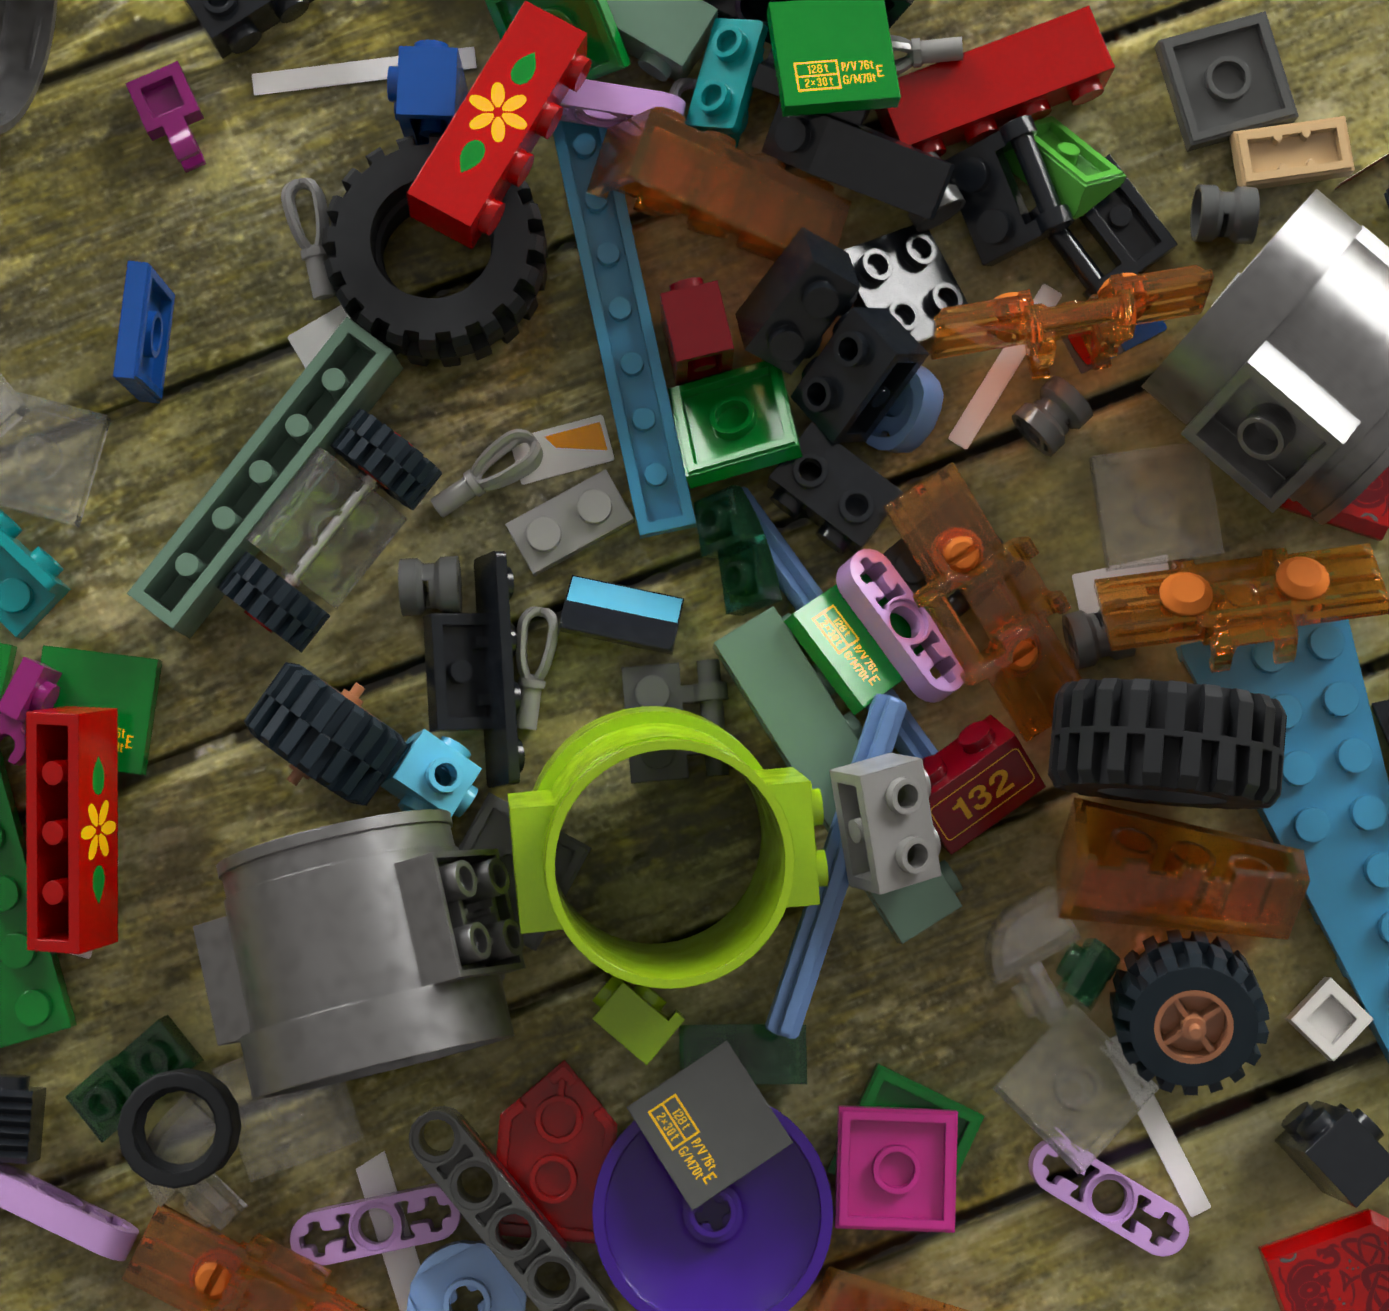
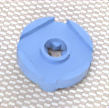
M460 1240L438 1248L422 1262L411 1282L407 1303V1311H454L451 1304L458 1299L456 1289L466 1286L470 1292L479 1290L484 1297L477 1305L478 1311H526L527 1294L483 1240Z

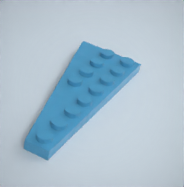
M1346 609L1176 647L1178 659L1180 662L1183 661L1194 684L1218 685L1223 688L1248 690L1254 694L1261 693L1280 701L1286 712L1287 723L1281 795L1270 808H1260L1257 811L1290 875H1294L1310 906L1308 910L1316 925H1320L1337 958L1335 962L1343 977H1347L1362 1008L1374 1019L1369 1024V1027L1389 1064V781Z

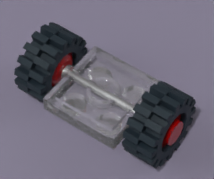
M359 409L330 445L345 461L359 471L357 476L329 452L319 447L246 539L283 568L280 573L286 578H281L246 551L217 587L226 596L245 609V614L270 633L275 632L301 653L329 619L330 615L294 588V586L296 585L301 588L304 584L337 610L407 521L403 514L376 493V491L382 488L402 505L414 510L442 475L441 471L435 467L436 465L424 457L418 449L414 448L402 436L386 424H382L376 417L368 414L363 409Z

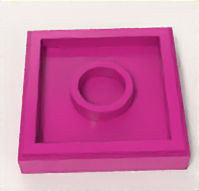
M838 1105L834 1227L837 1229L955 1233L958 1111L951 1109Z

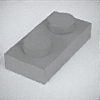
M605 469L505 525L535 577L632 524L634 518Z

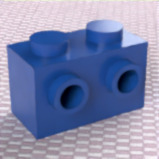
M420 40L415 42L414 46H399L398 66H389L387 93L389 102H394L395 120L399 122L404 137L413 135L416 145L429 144L430 133L443 134L468 94V86L458 48L449 47L445 42L438 40Z

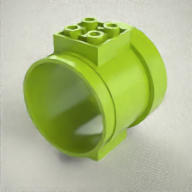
M641 706L619 710L595 719L577 730L558 747L543 767L533 791L507 793L517 911L521 934L564 930L570 941L589 961L603 971L632 984L662 989L685 988L704 984L727 975L743 965L762 948L776 930L786 908L820 905L819 887L828 886L829 876L826 853L824 849L817 850L814 826L823 825L824 822L823 801L820 789H812L811 781L794 767L763 770L751 752L730 733L712 721L688 711L661 706ZM658 750H684L705 754L723 761L740 772L752 792L758 809L761 826L760 854L756 870L744 895L731 911L716 924L703 932L679 941L653 944L638 943L620 939L598 929L573 908L561 891L555 877L557 843L561 828L573 803L581 792L601 773L632 756Z

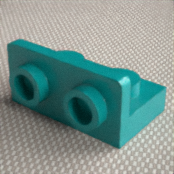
M714 19L685 126L716 153L736 154L740 136L747 127L749 118L748 108L754 87L751 85L758 65L763 61L765 51L763 46L768 32V27L761 20Z
M0 509V622L15 637L23 640L71 589L58 578L64 570L63 567L41 547L37 546L32 552L16 538L23 530Z

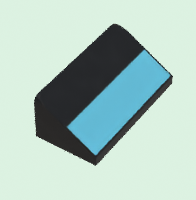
M572 575L558 628L560 632L673 655L684 598Z

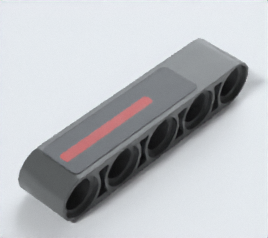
M438 1106L431 1108L416 1119L409 1133V1147L414 1156L540 1311H585L590 1309L597 1311H619L614 1300L462 1114L454 1108ZM438 1119L445 1121L451 1126L454 1132V1142L450 1149L437 1151L426 1143L424 1129L429 1121ZM469 1167H480L486 1170L492 1178L493 1188L491 1193L485 1197L478 1198L469 1195L462 1186L461 1177L463 1171ZM510 1214L524 1217L531 1227V1237L529 1240L521 1244H513L505 1240L499 1228L501 1218ZM546 1262L560 1263L567 1269L570 1283L561 1290L552 1291L546 1289L538 1280L537 1269Z

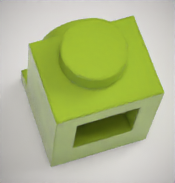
M615 976L610 978L592 1000L601 1008L592 1019L646 1066L685 1021V1016L677 1009L669 1018L663 1014L661 1010L667 1002L652 988L635 985L633 988L626 981Z

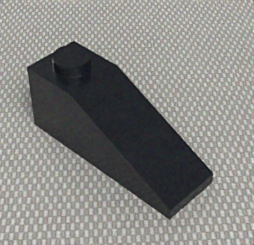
M781 102L778 104L761 152L809 174L929 220H934L956 166L863 124L858 126L826 113L783 117Z

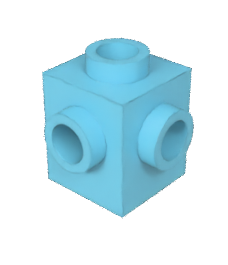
M426 729L413 734L405 742L408 748L384 780L381 787L400 799L398 807L402 811L442 809L449 811L451 817L454 814L459 818L468 809L478 793V788L472 784L482 768L469 760L471 753L466 747L449 737L442 736L439 739Z

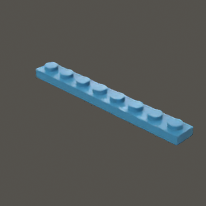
M559 121L553 132L639 536L642 539L696 527V519L685 476L611 130L609 128Z

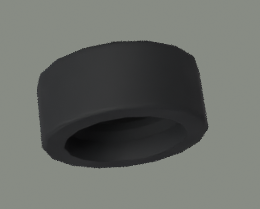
M183 1068L154 1075L137 1086L122 1107L117 1130L121 1153L133 1172L153 1185L176 1189L196 1185L222 1169L237 1149L242 1124L238 1103L223 1082L208 1072ZM178 1091L193 1093L204 1100L214 1114L216 1126L213 1143L206 1153L194 1162L184 1164L166 1162L157 1156L146 1140L144 1128L147 1113L153 1104L167 1093Z

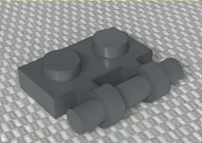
M719 659L696 661L698 683L692 685H681L679 662L621 667L625 709L641 706H661L683 710V704L700 703L701 716L726 730L723 701L729 699L728 686L726 681H721ZM658 750L632 756L629 758L631 784L689 779L687 756L705 754L684 750ZM705 755L706 777L730 775L728 764Z

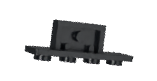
M492 551L474 560L477 613H431L423 616L429 732L484 731L488 788L519 784L520 773L525 763L524 747L517 736L516 715L521 707V691L518 683L514 681L513 657L516 654L517 631L510 621L509 600L514 592V576L511 568L507 566L506 552Z

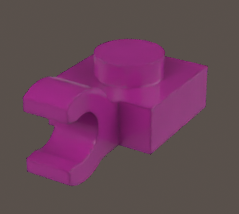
M176 61L125 83L151 140L154 141L167 135L178 162H181L186 173L205 165L204 156L189 125L204 119V116L179 62Z
M23 657L0 701V742L6 736L13 738L15 748L8 762L19 766L26 763V712L54 707L60 693V687L56 684L62 675L61 672L27 657Z

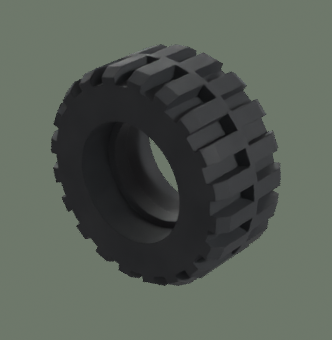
M437 133L429 134V144L416 145L413 135L397 139L396 142L399 150L385 156L383 150L379 147L365 156L370 167L362 174L357 169L352 168L342 180L346 190L343 198L338 195L332 196L327 209L331 226L323 228L322 247L327 254V260L324 262L328 279L334 288L336 297L352 321L390 348L396 356L399 353L406 355L411 364L427 367L429 359L441 360L444 367L460 366V357L475 353L477 361L493 354L490 347L492 344L500 339L508 344L519 334L518 323L522 318L527 320L532 318L538 307L536 298L538 291L545 289L548 275L546 268L548 249L538 204L534 203L531 189L526 181H524L520 187L512 184L501 201L505 203V210L496 229L489 235L491 241L489 262L482 274L470 286L447 297L421 298L407 294L394 285L385 269L384 251L394 230L405 219L410 217L407 192L443 135Z
M1138 678L1080 679L1079 682H1066L1056 693L1054 699L1048 776L1057 789L1084 796L1101 797L1103 799L1206 809L1239 810L1270 808L1280 797L1282 790L1287 715L1277 699H1272L1270 696L1261 693L1254 694L1248 690L1223 688L1218 685Z

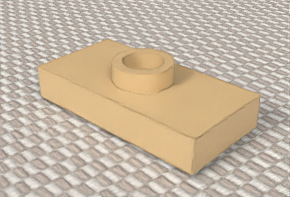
M1345 116L1234 131L1229 137L1237 186L1256 187L1257 189L1349 177L1355 171Z

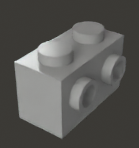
M887 753L829 770L849 886L881 895L942 876L938 857L941 843L939 835L933 826L929 802L931 782L928 773L924 769L922 758Z

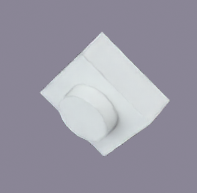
M1324 977L1285 1018L1327 1060L1333 1062L1374 1020L1331 977Z

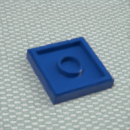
M128 261L113 377L140 402L160 403L163 397L175 294L148 262Z

